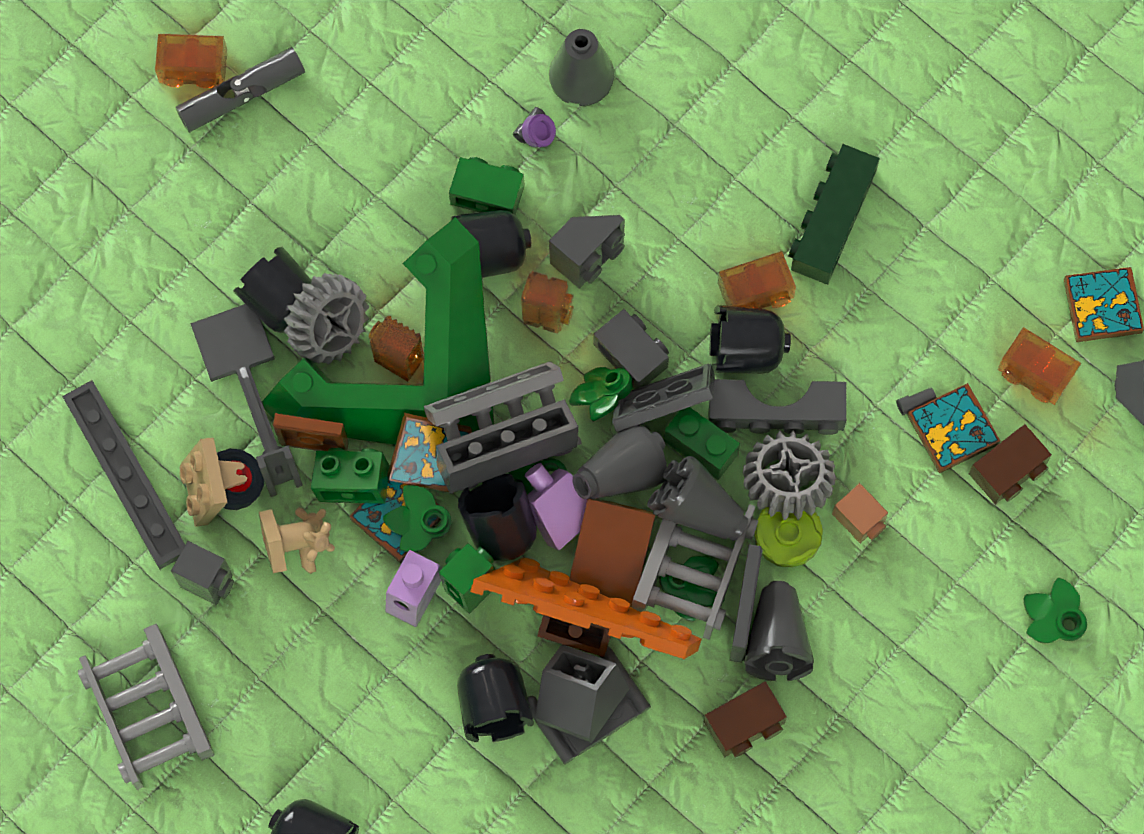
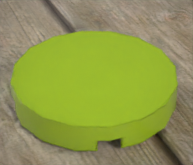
M765 507L761 511L757 519L758 524L754 538L756 545L761 546L763 549L762 555L766 560L777 566L791 568L803 565L815 556L821 546L823 534L820 517L816 512L811 516L803 511L802 517L799 520L794 513H789L788 518L784 521L781 512H776L771 517L769 507Z

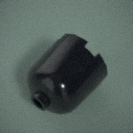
M500 210L461 214L451 217V220L456 217L479 241L482 278L510 273L518 270L523 265L526 249L531 248V235L528 228H522L520 220L514 213Z
M278 247L274 250L277 256L269 262L265 257L260 259L240 279L245 284L243 288L238 286L233 291L274 332L284 333L288 326L284 318L291 313L287 306L293 305L296 300L293 293L300 294L303 291L302 283L311 284L312 280L283 247Z
M717 305L715 307L714 313L719 314L718 323H711L709 355L716 356L717 363L712 364L714 373H769L778 367L782 361L783 353H789L791 335L790 333H785L781 318L773 311L727 305Z
M503 474L482 482V485L475 487L471 491L467 487L458 498V508L473 544L477 549L479 547L483 548L494 561L514 560L525 554L533 545L537 533L535 518L523 482L515 481L513 475Z
M485 654L477 657L474 663L467 666L461 672L457 681L463 728L467 740L479 742L478 736H491L492 742L507 740L524 734V726L526 724L527 726L534 725L524 680L519 667L514 662L504 658H496L494 654Z
M307 799L296 800L283 811L278 809L268 825V828L272 830L271 834H358L359 826L351 820Z

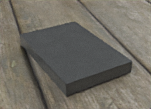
M708 363L631 390L628 396L618 401L614 409L612 423L616 432L713 399L715 373L712 365Z
M749 544L730 661L740 663L744 661L763 550L761 546Z

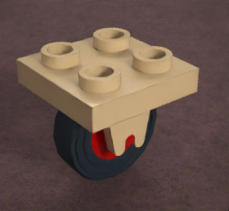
M214 438L200 439L180 465V478L182 483L186 484L188 491L186 500L187 511L190 516H193L195 527L208 525L222 508L239 510L250 506L260 496L264 487V478L258 462L251 454L241 449L231 448L217 453Z

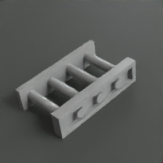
M547 362L426 405L424 410L427 419L431 423L444 428L447 440L450 441L461 437L457 423L460 421L459 418L470 414L476 416L479 429L481 430L492 426L489 414L492 406L501 403L508 405L511 418L524 414L521 400L523 395L534 391L539 393L543 407L555 403L552 389L555 387L554 384L562 382L564 379L560 367L552 362ZM578 436L577 445H580L582 443L580 437ZM573 449L557 454L555 456H562L568 454ZM478 484L470 486L469 489L476 487Z
M749 504L745 514L749 519L747 527L736 540L733 549L682 532V528L677 526V523L662 519L631 608L642 612L646 611L648 606L654 608L655 605L705 621L707 623L703 638L710 640L713 628L721 629L726 610L721 609L744 541L746 538L752 540L758 524V520L753 519L756 506ZM678 544L728 561L723 578L672 562L671 557L666 556L669 547H676ZM667 574L717 591L712 609L661 592L660 587L655 586L658 577H665Z
M157 624L144 629L147 640L142 641V646L93 667L86 655L79 658L83 667L78 670L79 677L85 689L92 688L123 761L117 764L121 776L126 784L132 782L137 790L144 787L139 777L140 773L186 752H190V754L197 752L201 760L215 755L168 645ZM147 658L150 661L155 658L157 659L161 670L155 673V677L109 698L105 697L99 682L100 679ZM160 689L163 691L170 689L174 702L169 703V708L119 730L112 711ZM174 720L177 723L180 721L184 722L188 733L182 735L183 739L135 761L132 760L125 742Z

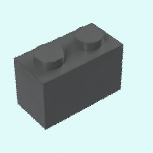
M623 309L593 334V345L615 369L624 368L632 377L633 388L637 389L648 385L668 368L669 351L658 338L653 340L645 332L647 328L637 315L633 314L630 316Z
M187 541L171 570L180 588L215 605L218 604L221 597L225 599L228 596L234 580L231 579L233 575L224 558L190 541Z

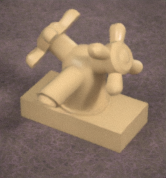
M299 507L296 509L295 514L303 522L280 526L276 523L272 509L259 512L263 541L273 573L287 571L285 552L299 549L302 568L312 574L316 572L315 559L318 552H323L324 550L334 551L335 547L329 543L328 538L331 524L328 522L323 523L322 520L326 515L325 509H320L317 514H307L303 508Z

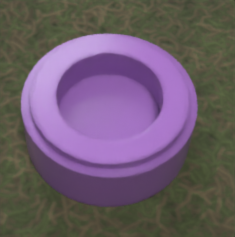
M535 114L525 119L522 125V136L529 146L535 148L546 147L555 138V124L549 116Z

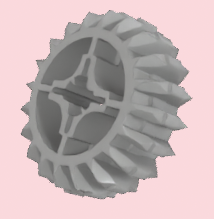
M324 273L322 277L313 276L311 284L302 283L303 291L300 294L293 293L296 300L293 305L287 306L291 313L284 318L288 324L284 330L289 337L287 342L299 356L308 358L313 363L318 364L321 362L330 364L333 360L341 361L343 353L351 354V346L354 343L360 344L358 337L360 333L366 332L363 324L370 319L365 313L370 307L365 301L367 295L363 293L357 283L340 274Z
M794 430L790 433L789 437H784L781 431L776 434L775 440L766 435L763 444L756 442L753 446V452L747 454L746 465L743 466V475L745 477L743 484L745 489L749 490L748 496L750 501L758 500L757 506L759 510L769 507L771 517L776 512H781L784 521L788 518L789 513H794L798 520L802 517L803 511L812 516L815 508H822L825 505L826 498L832 495V486L836 480L835 473H833L835 469L834 461L829 460L830 454L828 450L820 451L821 444L819 440L812 444L809 443L808 434L803 436L802 439L796 438ZM779 459V463L770 465L769 469L763 470L769 463ZM809 481H815L809 488L799 491L801 486L808 485Z

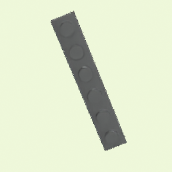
M93 380L62 396L159 570L177 561L185 547V543Z

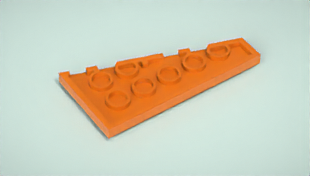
M521 558L473 580L470 591L472 593L483 595L484 591L488 590L501 594V602L510 605L529 603L534 605L533 610L536 613L586 629L590 628L591 623L609 628V636L621 639V637L640 638L642 646L678 658L686 659L698 652L702 640L692 635V631L687 627L665 623L655 613L649 611L640 612L631 608L630 603L626 600L600 594L598 588L587 584H577L569 580L570 577L567 574L559 571L550 572L541 568L539 562L530 558Z

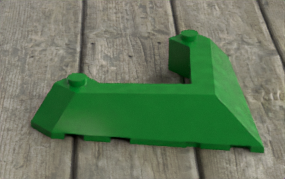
M456 217L426 240L402 263L426 288L423 385L332 382L315 363L308 358H303L275 385L262 401L264 409L273 419L276 413L343 423L347 438L396 445L404 413L427 418L424 406L490 383L491 376L481 276L479 241ZM492 406V410L489 412L492 421V425H495L494 412ZM470 414L459 418L460 421L457 424L470 426L472 432L480 430L476 416Z

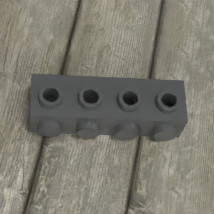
M565 399L437 445V467L451 494L576 448L579 427Z

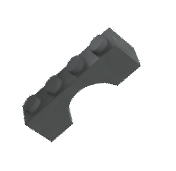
M715 379L713 399L709 400L708 420L725 433L735 432L736 429H750L752 433L763 434L770 432V429H784V432L790 434L793 430L795 434H801L804 430H818V433L823 435L837 434L838 431H844L847 421L846 382L812 381L808 391L800 400L787 406L778 407L770 406L757 400L748 390L744 380Z

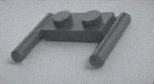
M610 647L607 648L605 656L601 658L617 664L630 689L592 743L538 723L535 719L538 700L535 696H528L533 719L563 764L569 763L576 756L581 755L651 708Z

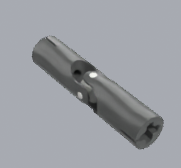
M290 47L175 108L182 123L190 133L246 104L251 99L259 97L304 74L305 69L293 47ZM232 89L235 98H224L226 93Z

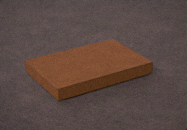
M587 499L569 580L580 585L594 586L600 590V594L609 598L626 600L630 603V607H632V601L642 576L656 515L651 511L606 500Z

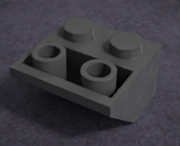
M620 215L571 217L549 240L550 264L579 289L586 282L592 283L602 271L601 266L608 259L614 260L624 249L625 219Z
M562 644L542 671L535 719L538 723L592 743L630 688L616 663Z

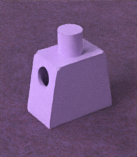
M538 463L525 474V477L534 487L527 496L536 526L548 546L560 550L580 533L587 499L581 498L575 491L573 475L571 473L557 469L550 475L544 466Z
M409 550L387 589L386 613L417 627L441 582L439 571L443 567ZM399 601L404 603L407 607L400 605Z

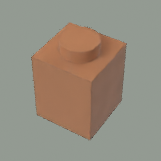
M859 483L834 506L832 515L859 543H862L867 537L871 540L875 539L886 528L884 522L888 512Z

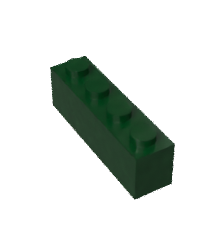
M842 144L839 154L832 153L825 170L830 172L826 183L819 182L813 200L818 201L814 211L807 210L801 225V228L805 230L801 240L795 238L788 257L793 259L792 271L824 284H829L876 174L880 158Z

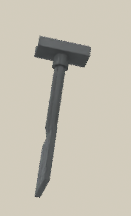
M244 304L190 323L211 382L232 374L238 375L264 447V452L262 455L257 456L256 459L270 497L277 495L274 486L294 480L296 488L303 486L289 445L285 447L277 446L250 371L252 367L275 359L260 318Z

